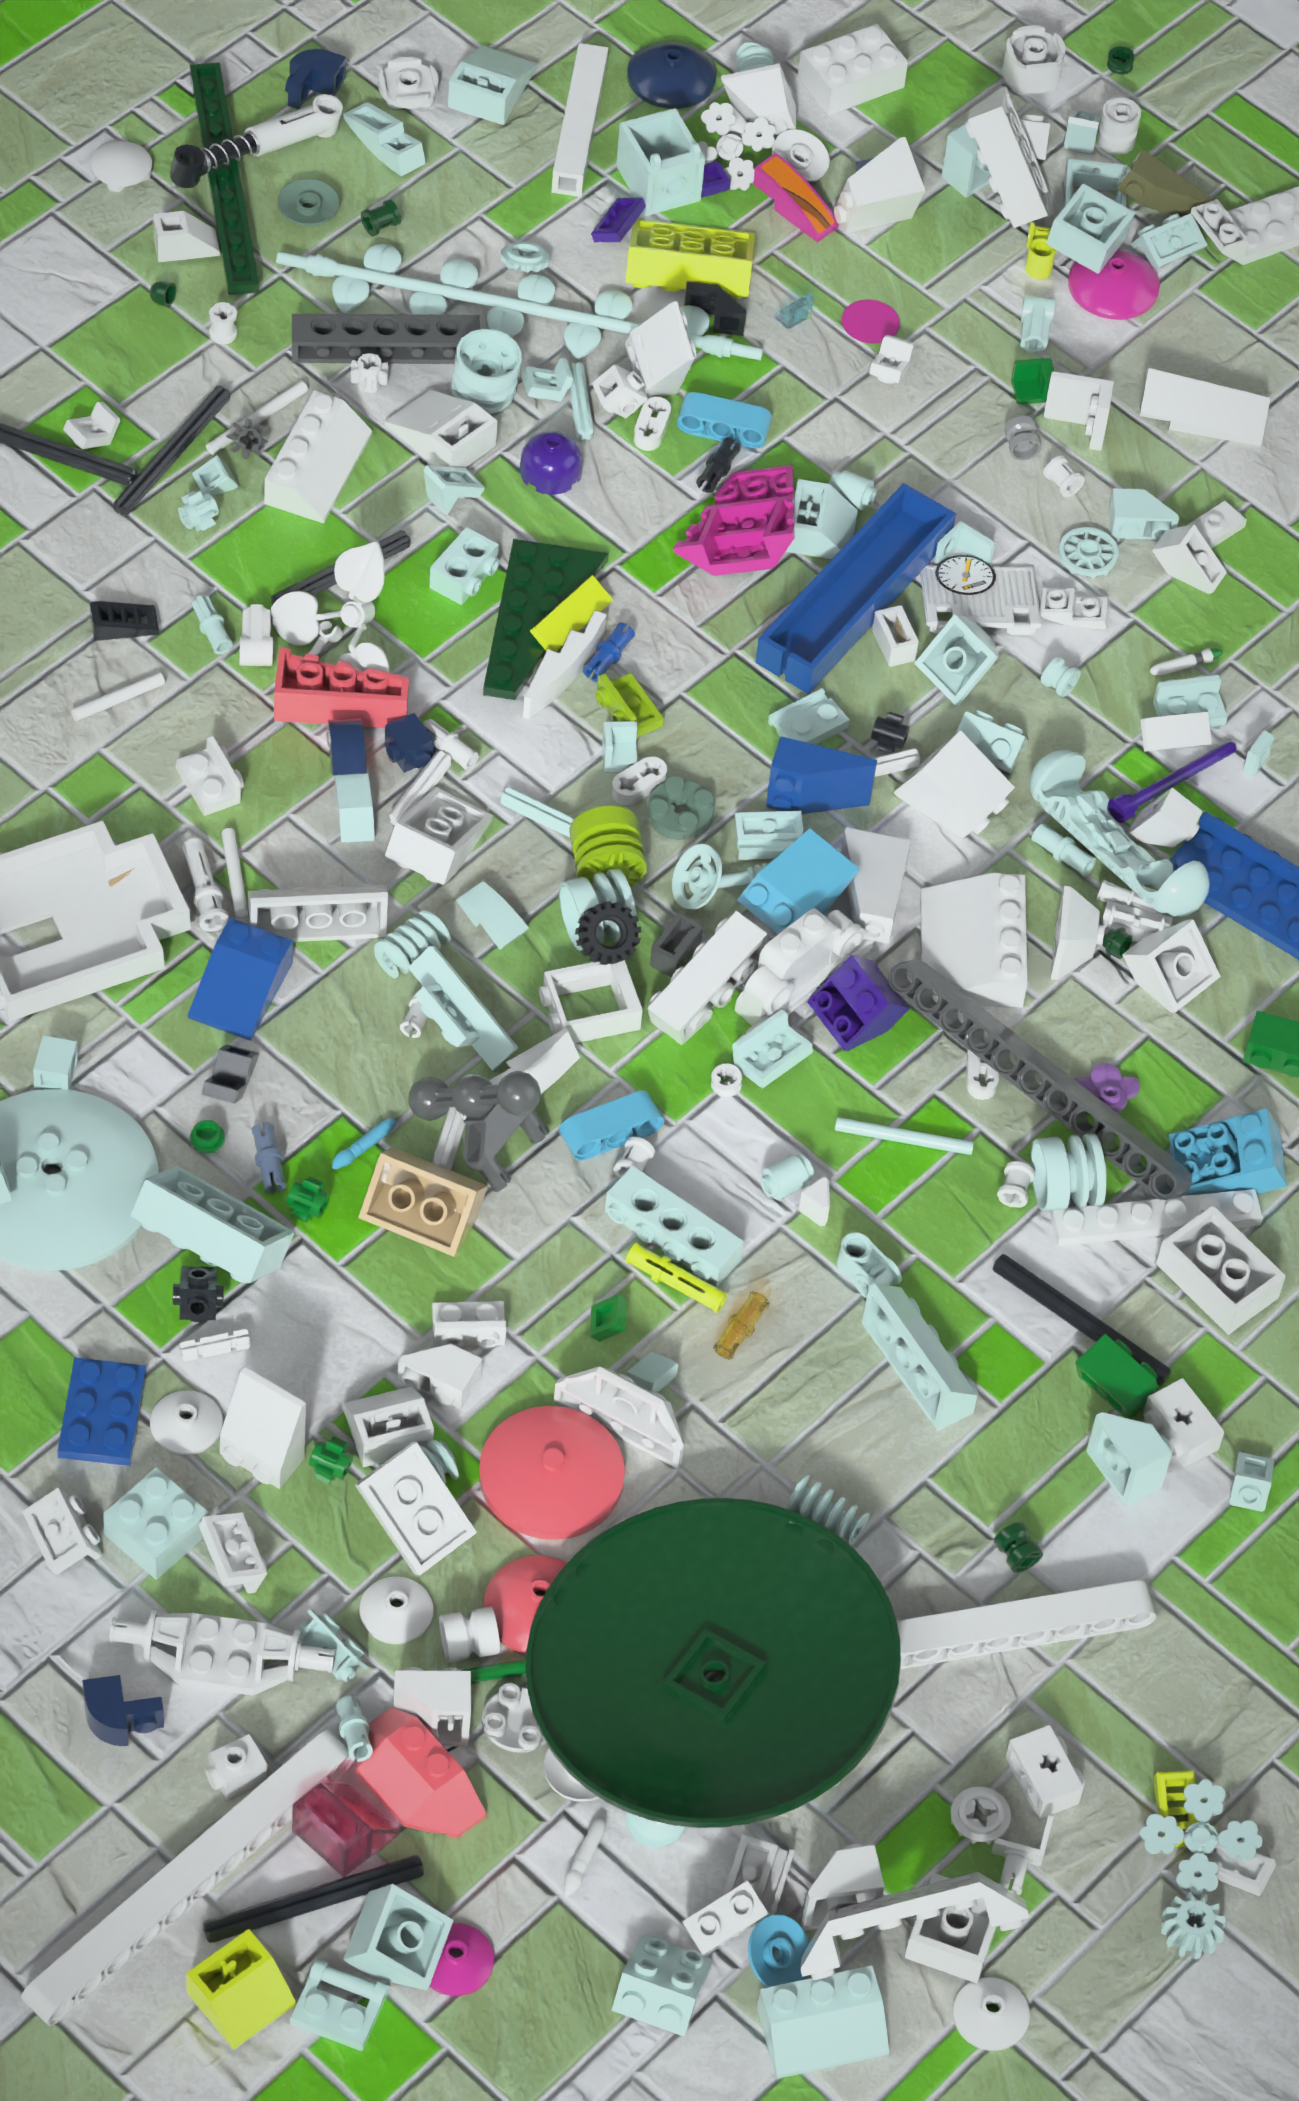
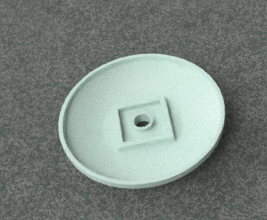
M67 1089L35 1090L0 1101V1161L8 1179L12 1201L0 1205V1260L21 1268L39 1271L80 1268L109 1257L127 1245L143 1228L141 1222L131 1217V1213L145 1179L159 1173L158 1162L146 1133L128 1113L111 1102L95 1095ZM48 1165H57L62 1169L59 1173L51 1175L43 1172V1169Z

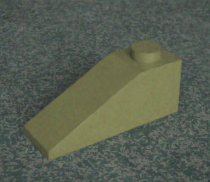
M1143 149L1128 166L1116 188L1140 206L1170 215L1179 214L1180 218L1190 214L1191 208L1214 200Z

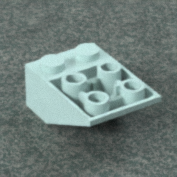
M481 46L463 59L449 81L448 107L504 125L535 72L538 63Z

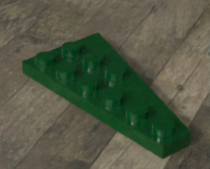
M513 539L483 687L484 696L516 700L532 676L535 666L541 658H544L547 652L530 630L592 575L595 577L599 570L603 569L608 562V553Z

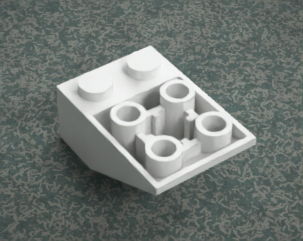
M677 301L670 303L632 330L625 342L632 370L642 378L644 382L643 389L648 399L677 394L696 358L694 342L688 340L686 333L688 327L685 312L680 311Z
M429 390L386 420L385 426L435 466L466 468L496 446L498 421L474 402Z

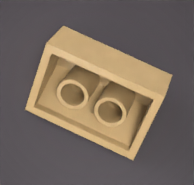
M391 1147L380 1153L358 1218L455 1257L478 1216L488 1185Z

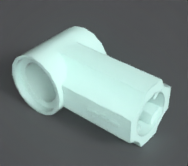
M1024 295L1021 314L1023 327L1020 347L1024 348L1027 353L1038 354L1046 350L1049 339V327H1051L1055 299Z

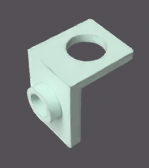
M960 521L938 542L934 563L938 565L956 548H959L966 554L978 557L990 564L992 562L995 542L984 536L980 531L974 530Z

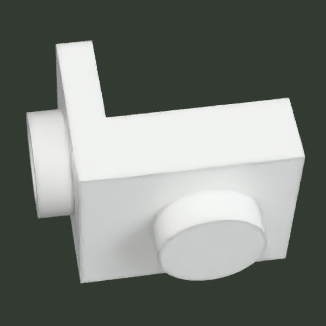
M885 335L880 352L871 364L869 374L877 376V379L884 383H899L908 370L914 344L900 338Z
M96 402L91 416L69 419L66 421L63 430L82 449L110 445L120 423V418L104 402Z

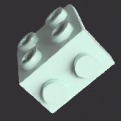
M643 1935L639 1938L622 1972L612 2011L685 2037L698 1995L711 1970L713 1961L706 1956L704 1957L696 1950H686L667 1943L660 1937Z

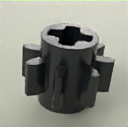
M889 712L886 718L877 717L871 733V739L878 741L877 750L890 754L894 752L895 747L903 749L910 730V726L902 724L905 716Z

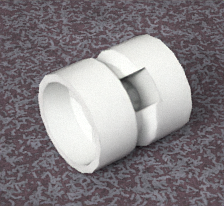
M1122 97L1106 101L1102 109L1101 123L1097 135V143L1102 150L1113 155H1123L1132 151L1135 146L1137 129L1141 118V109L1138 104L1133 100Z
M492 1607L474 1609L469 1612L467 1618L461 1612L439 1616L440 1638L447 1663L468 1660L471 1652H474L479 1657L500 1653L499 1633Z

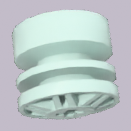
M492 329L471 331L462 337L456 349L455 366L453 367V375L451 377V393L453 397L474 402L489 414L501 412L510 406L516 394L522 363V352L517 342L509 335Z
M618 868L608 870L606 875L601 872L596 873L593 876L592 885L585 877L564 881L560 884L559 899L563 921L572 944L579 951H582L583 948L581 945L577 946L576 940L579 939V936L575 934V930L579 927V923H577L579 918L584 915L587 909L603 902L622 903V907H629L632 910L630 912L632 916H637L630 886L626 877ZM604 920L597 926L596 936L601 944L604 941V933L610 941H619L620 929L616 923Z
M1094 1133L1085 1134L1082 1140L1078 1135H1071L1068 1139L1067 1149H1065L1059 1137L1038 1138L1033 1141L1031 1167L1035 1170V1178L1032 1183L1036 1202L1042 1212L1065 1210L1069 1204L1070 1194L1075 1206L1078 1208H1084L1087 1205V1201L1092 1207L1101 1206L1104 1203L1107 1177L1106 1164L1097 1135Z

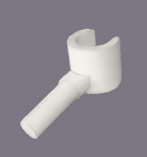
M329 621L321 622L319 624L320 637L308 654L318 655L327 642L335 643L339 641L343 634L342 629L339 626H335L333 631L328 634L332 623Z

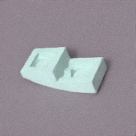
M484 881L456 900L475 927L481 924L500 950L529 929L516 911Z

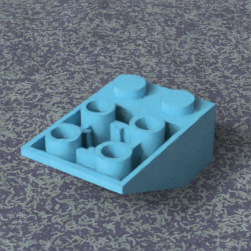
M1267 1108L1169 1134L1171 1156L1185 1166L1192 1177L1190 1189L1181 1195H1201L1255 1189L1256 1194L1287 1187L1280 1128Z

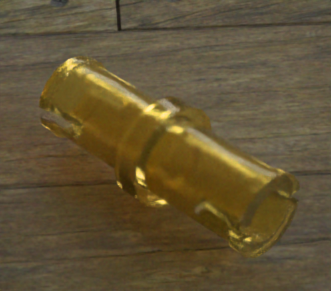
M750 1292L738 1313L730 1316L728 1327L713 1345L718 1355L728 1360L733 1359L745 1338L753 1335L755 1324L770 1305L765 1296L758 1292Z

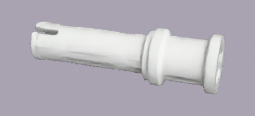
M190 838L184 842L182 848L195 888L192 900L194 906L199 909L200 917L198 922L200 928L204 931H218L224 928L229 920L228 913L221 904L223 895L221 890L214 884L203 840L200 838Z

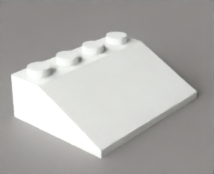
M989 873L922 888L920 892L921 960L979 1005L1022 1008L1027 989L1025 875ZM933 990L932 997L934 1001L937 1003L938 996L937 993Z

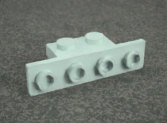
M435 946L428 947L408 967L423 985L414 995L421 1003V1010L427 1017L437 1022L442 1029L441 1033L446 1041L456 1047L472 1045L492 1071H496L517 1050V1045Z

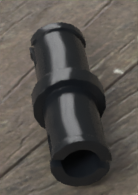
M724 438L716 453L711 454L707 459L705 470L696 480L698 488L703 485L705 480L707 481L702 489L703 492H713L720 479L727 476L731 470V462L741 450L738 442L732 450L730 449L735 439Z

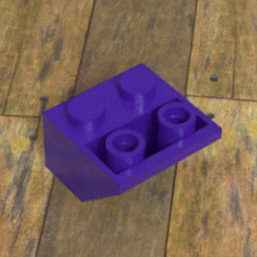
M851 955L807 1001L844 1051H849L888 1032L910 1009L902 997L891 988L888 979L873 960Z

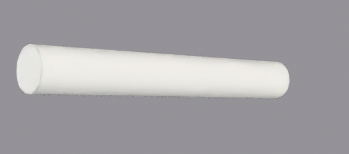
M160 672L75 707L71 709V714L75 721H79L164 685V677Z
M227 828L221 834L235 916L244 917L248 914L236 836L234 829Z

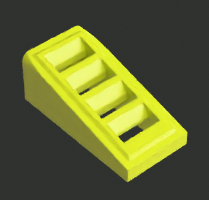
M1194 1770L1156 1773L1153 1776L1158 1814L1163 1816V1818L1172 1815H1188V1821L1177 1822V1826L1181 1829H1188L1192 1824L1199 1822L1195 1818L1194 1813L1186 1812L1184 1807L1168 1808L1167 1801L1186 1800L1184 1793L1166 1794V1787L1183 1786L1185 1789L1188 1785L1195 1784ZM1184 1839L1180 1844L1174 1845L1175 1848L1187 1847Z

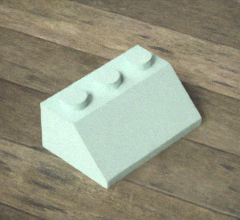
M872 1965L838 1972L818 1980L810 1978L760 1989L757 2012L777 2079L889 2055L883 1999Z

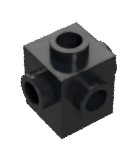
M182 1266L180 1284H173V1305L180 1306V1320H190L193 1322L216 1320V1306L223 1307L224 1285H217V1267Z

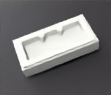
M1223 501L1188 525L1195 524L1212 549L1243 529L1247 519L1226 501Z
M1219 1842L1213 1852L1206 1855L1208 1862H1215L1218 1865V1872L1216 1874L1218 1880L1257 1896H1260L1276 1867L1275 1859L1258 1852L1250 1861H1243L1239 1856L1235 1859H1230L1226 1855V1849L1221 1847Z

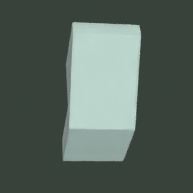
M369 774L335 775L340 842L375 841Z

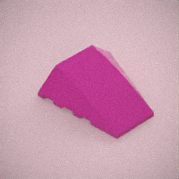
M792 465L733 472L715 494L714 505L704 508L701 512L702 520L698 525L692 524L686 531V540L684 542L678 541L673 547L675 554L713 576L774 569L795 539L794 469Z

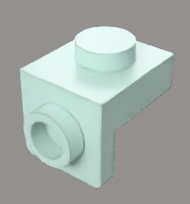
M560 358L554 370L525 366L521 374L527 396L561 402L566 391L572 387L574 379L573 372L570 371L566 358Z

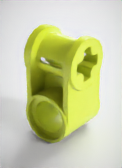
M1030 222L1026 246L1025 271L1034 279H1046L1051 276L1055 254L1057 253V250L1046 245L1051 228L1036 226L1035 222Z

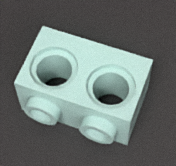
M466 527L430 567L429 588L462 605L469 596L473 597L477 594L487 576H492L497 571L500 564L498 559L499 544Z

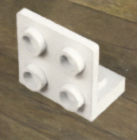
M1052 372L1044 417L1087 425L1085 435L1091 436L1089 449L1101 451L1114 381Z

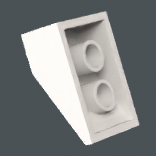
M435 787L396 822L385 857L394 860L400 867L410 868L424 875L431 882L445 885L458 872L492 822L494 815Z
M244 1367L240 1372L220 1433V1454L229 1464L241 1466L250 1471L261 1483H270L276 1488L281 1489L305 1458L306 1402Z

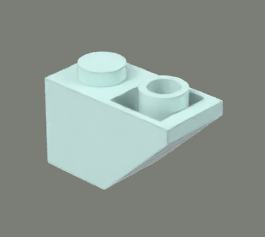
M1113 488L1109 505L1112 538L1159 540L1166 530L1177 528L1178 514L1145 489Z

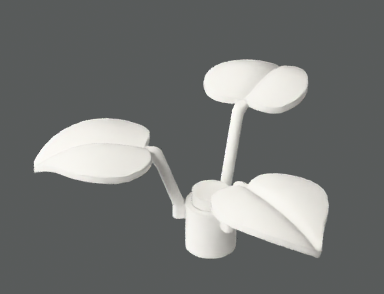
M372 542L349 549L337 559L334 569L336 582L341 589L350 591L349 598L353 600L344 604L341 610L317 614V599L304 591H294L285 594L272 605L270 609L271 624L288 643L297 646L309 644L319 634L320 628L317 620L341 617L347 626L357 627V630L349 644L350 653L342 655L338 661L350 663L351 667L355 670L363 672L370 668L389 673L388 659L379 646L365 642L356 647L362 632L367 629L365 624L370 622L375 616V607L371 601L380 595L384 585L385 566L379 542Z

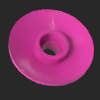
M452 1923L429 1987L448 1996L468 1995L480 1989L490 1978L494 1966L493 1948L486 1936L470 1925ZM451 1950H460L463 1955L459 1958H454L449 1952Z

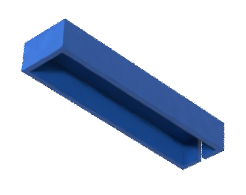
M903 483L758 638L755 663L778 677L785 674V681L809 695L873 625L875 611L888 608L936 556L938 542L954 528L956 513Z

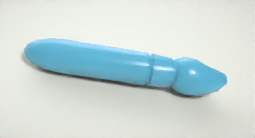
M385 1119L353 1143L348 1149L339 1152L332 1162V1168L336 1170L352 1164L355 1158L362 1155L394 1129L396 1119Z

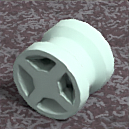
M1056 657L1046 667L1040 682L1045 687H1053L1056 689V694L1064 698L1076 686L1081 671L1076 667H1068L1064 659Z

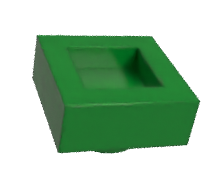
M617 1294L591 1306L590 1336L601 1342L626 1331L627 1299Z

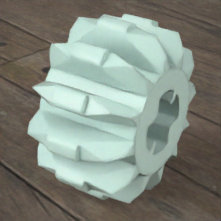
M1191 1891L1186 1894L1184 1900L1176 1896L1172 1899L1171 1907H1167L1163 1911L1162 1918L1164 1922L1160 1928L1161 1934L1169 1936L1166 1942L1167 1948L1180 1947V1957L1184 1956L1187 1951H1191L1195 1960L1201 1957L1202 1951L1211 1955L1216 1949V1944L1222 1943L1225 1933L1222 1929L1226 1925V1917L1218 1915L1220 1911L1219 1903L1210 1906L1207 1904L1208 1898L1206 1894L1200 1898V1901L1195 1900Z

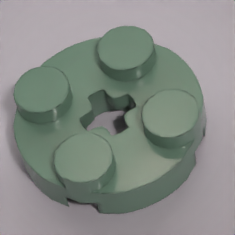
M679 776L668 777L665 783L657 786L649 796L647 813L651 819V825L659 834L670 839L684 840V836L695 834V837L704 834L712 823L714 797L710 791L695 782L683 780ZM675 807H686L688 812L682 810L680 813H676Z

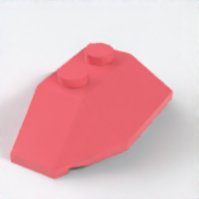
M391 1707L369 1723L370 1731L368 1737L373 1753L369 1759L357 1762L356 1773L404 1827L430 1833L446 1834L448 1837L458 1838L486 1818L487 1813L464 1769L416 1716Z

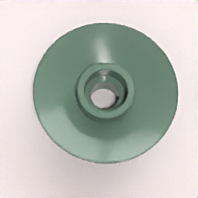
M300 179L287 184L280 191L278 208L280 213L292 223L302 226H317L328 222L336 215L339 209V197L337 192L323 181Z

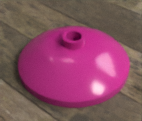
M1118 248L1099 274L1075 261L1069 272L1068 286L1074 300L1086 311L1107 319L1123 320L1140 316L1153 307L1159 295L1160 281L1157 272L1147 260L1134 252Z

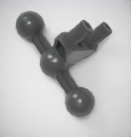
M511 1072L501 1078L498 1085H492L484 1076L469 1074L459 1079L453 1088H448L447 1084L440 1079L425 1077L415 1082L408 1093V1104L413 1114L418 1118L428 1121L439 1119L447 1113L449 1107H455L460 1114L466 1116V1119L463 1121L466 1124L464 1140L465 1162L470 1169L479 1171L494 1192L503 1190L507 1186L506 1183H510L512 1179L500 1165L496 1155L515 1130L520 1126L532 1144L541 1142L545 1139V1135H548L550 1132L534 1110L541 1096L539 1084L531 1074L526 1072Z

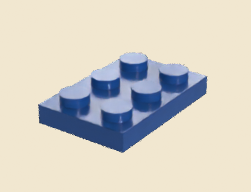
M74 1357L57 1450L58 1458L131 1466L146 1378V1365Z

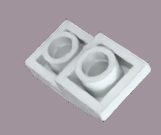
M1043 588L1040 606V616L1042 618L1074 627L1106 629L1109 611L1108 597H1076L1075 588Z
M1208 712L1140 719L1144 752L1212 744Z

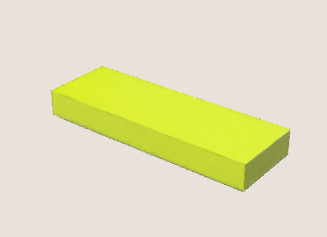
M592 575L532 628L530 632L546 651L557 652L565 644L571 630L579 632L589 623L594 611L601 612L613 599Z

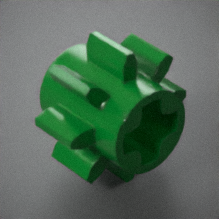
M312 1177L304 1179L303 1183L296 1181L291 1187L286 1204L294 1209L291 1216L306 1223L308 1220H312L313 1216L321 1218L330 1199V1194L323 1191L325 1183Z
M332 1436L331 1440H328L327 1443L321 1440L317 1443L309 1460V1466L314 1467V1471H316L314 1478L329 1485L335 1478L340 1480L345 1478L354 1455L347 1453V1442Z

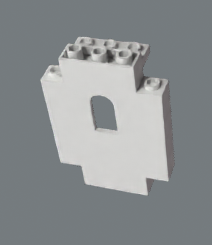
M100 821L0 855V935L52 917L62 938L59 941L14 956L0 955V1010H5L10 1022L165 969L163 948L159 940L191 930L189 908L153 833L115 846L104 822ZM133 869L129 872L128 876L114 886L110 887L108 885L109 880Z

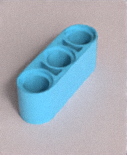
M691 392L684 397L677 418V426L687 434L721 442L724 438L735 439L733 444L738 442L740 446L760 448L766 441L772 415L768 410L760 406Z
M637 1091L569 1117L560 1125L559 1133L574 1159L583 1161L625 1145L629 1137L644 1138L655 1133L663 1126L664 1119L647 1091Z

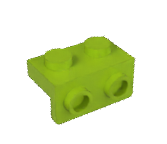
M605 673L598 676L595 696L598 704L602 708L605 707L610 713L612 722H637L636 738L663 727V716L632 673L610 681Z

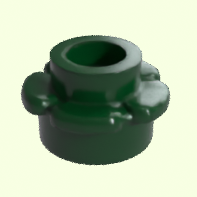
M1124 927L1116 930L1111 929L1103 940L1106 956L1110 958L1112 955L1121 959L1123 957L1122 954L1130 948L1132 935L1126 933Z

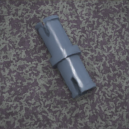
M263 1122L265 1132L263 1136L260 1125L256 1124L252 1127L257 1150L255 1163L261 1170L264 1192L275 1194L273 1181H275L280 1193L286 1189V1182L284 1181L281 1167L283 1155L282 1151L277 1148L274 1125L269 1122Z

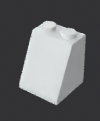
M906 137L899 138L847 179L834 207L835 219L838 224L842 225L845 234L913 217L925 192V188Z
M960 730L933 751L893 793L899 799L958 837L964 838L972 831L976 835L979 834L991 822L987 816L991 812L995 815L998 814L1010 802L1007 799V795L1015 787Z

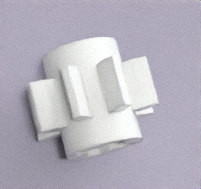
M371 353L362 354L358 361L352 360L350 382L357 383L360 391L377 392L381 385H387L388 363H382L379 355Z

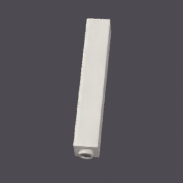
M582 43L578 45L553 169L551 193L582 197L607 70L608 47Z

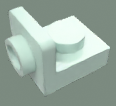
M1242 1452L1238 1453L1234 1483L1229 1501L1231 1505L1261 1512L1265 1510L1272 1483L1274 1459Z

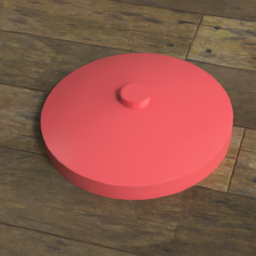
M542 1406L526 1409L504 1420L486 1440L479 1464L480 1489L487 1505L497 1518L517 1532L530 1537L548 1540L576 1537L589 1532L605 1521L619 1502L625 1475L623 1456L612 1434L591 1416L574 1409L559 1406Z

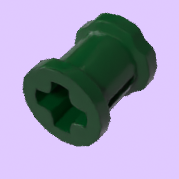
M390 199L384 201L382 206L371 211L369 209L363 210L361 212V221L370 236H375L383 228L401 224V215L397 205Z

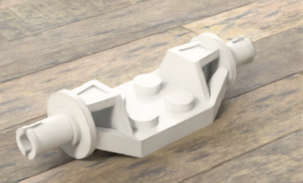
M152 1609L149 1620L147 1619L146 1623L121 1620L113 1617V1626L110 1628V1642L116 1641L142 1645L144 1661L154 1663L181 1686L254 1696L284 1681L293 1682L295 1673L299 1671V1668L332 1673L335 1662L336 1649L304 1646L303 1641H300L301 1630L295 1629L294 1633L262 1622L198 1613L159 1614L158 1609ZM161 1642L177 1647L176 1657L156 1648L155 1645ZM265 1659L287 1660L288 1662L286 1666L263 1670Z

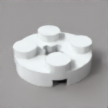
M414 57L396 58L388 62V67L384 70L381 69L379 72V93L391 109L430 107L433 105L434 98L438 93V73L431 65L430 69L422 65L421 59ZM404 81H410L412 85H406Z

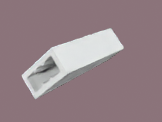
M846 827L841 854L861 869L846 887L853 923L860 925L865 930L864 939L889 944L906 871L911 840Z

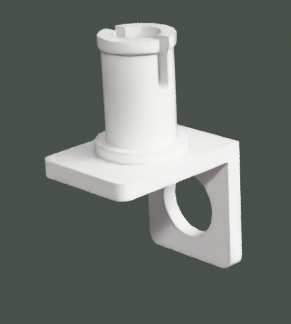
M1048 1815L1039 1849L995 1838L991 1853L1006 1858L999 1885L1008 1889L1010 1879H1013L1011 1892L1016 1895L1022 1894L1027 1865L1033 1864L1041 1867L1054 1816Z

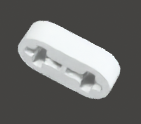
M651 397L643 404L635 425L633 440L639 449L646 451L655 450L662 443L671 414V405L666 399ZM655 411H659L657 418L652 417ZM648 429L653 430L649 437L646 436Z
M647 757L617 774L612 781L611 795L613 800L620 805L630 806L649 796L657 786L665 783L667 779L666 763L657 757Z
M984 1038L986 1044H989L990 1039ZM968 1049L966 1056L967 1090L971 1096L977 1099H989L997 1091L999 1073L988 1064L980 1063V1058ZM980 1074H985L987 1087L980 1086L978 1081Z

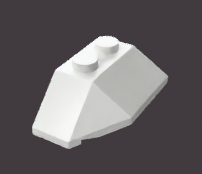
M600 1366L560 1378L556 1382L554 1403L591 1416L611 1434L676 1469L680 1467L684 1444L671 1402L667 1401L660 1393L648 1391L635 1384L630 1377L624 1374L618 1375Z

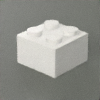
M933 1873L929 1884L950 1878ZM984 1897L976 1899L977 1905L971 1908L955 1910L954 1905L940 1908L938 1916L924 1920H917L916 1918L905 1958L978 1983L997 1926L991 1927Z

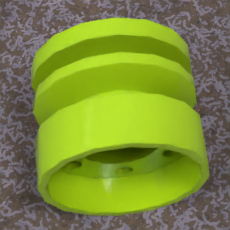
M600 806L581 813L573 820L569 827V835L575 857L577 878L585 877L592 885L593 876L596 873L601 872L606 875L608 870L618 868L626 877L630 888L643 879L647 872L644 848L641 844L638 818L631 810L621 806Z

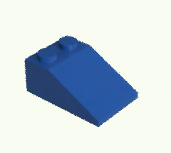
M781 736L771 765L766 807L777 811H801V814L869 806L877 760Z
M229 918L214 946L188 1012V1018L251 1041L292 966L293 940Z

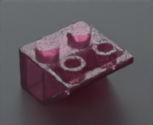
M320 1783L292 1805V1831L343 1877L400 1835V1830L349 1784Z

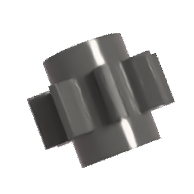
M249 418L246 419L244 426L234 422L233 426L236 430L233 434L226 435L227 438L234 442L230 451L234 453L242 449V458L248 459L249 452H254L260 456L261 452L258 448L261 443H268V440L260 435L264 427L258 425L253 429L252 420ZM248 431L250 435L254 436L253 442L249 441L246 447L245 443L240 441L241 436H246Z

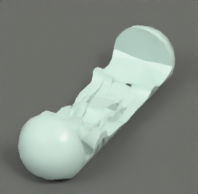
M1056 750L1038 761L1030 776L1032 797L1037 802L1039 801L1041 807L1146 903L1153 905V908L1160 913H1169L1175 917L1189 916L1202 906L1210 886L1209 875L1205 866L1200 861H1191L1173 872V864L1168 859L1156 861L1143 847L1131 841L1122 826L1108 813L1107 807L1110 799L1105 792L1101 790L1086 792L1080 789L1079 780L1083 775L1086 760L1080 753L1070 750ZM1144 885H1152L1156 890L1145 887Z

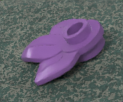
M1108 1063L1096 1064L1091 1070V1077L1073 1078L1117 1114L1122 1112L1127 1104V1100L1137 1096L1140 1090V1083L1137 1078H1122L1120 1071Z

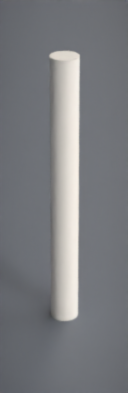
M299 381L237 424L244 426L246 419L249 418L252 420V428L256 427L308 391L307 385L303 381ZM234 426L206 444V449L211 455L216 454L233 442L226 435L234 433L236 430Z

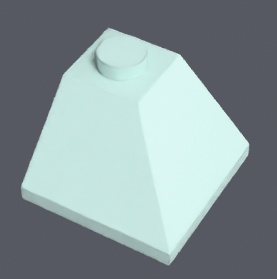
M954 614L914 664L954 705L959 706L998 659L999 655L993 640L972 619Z

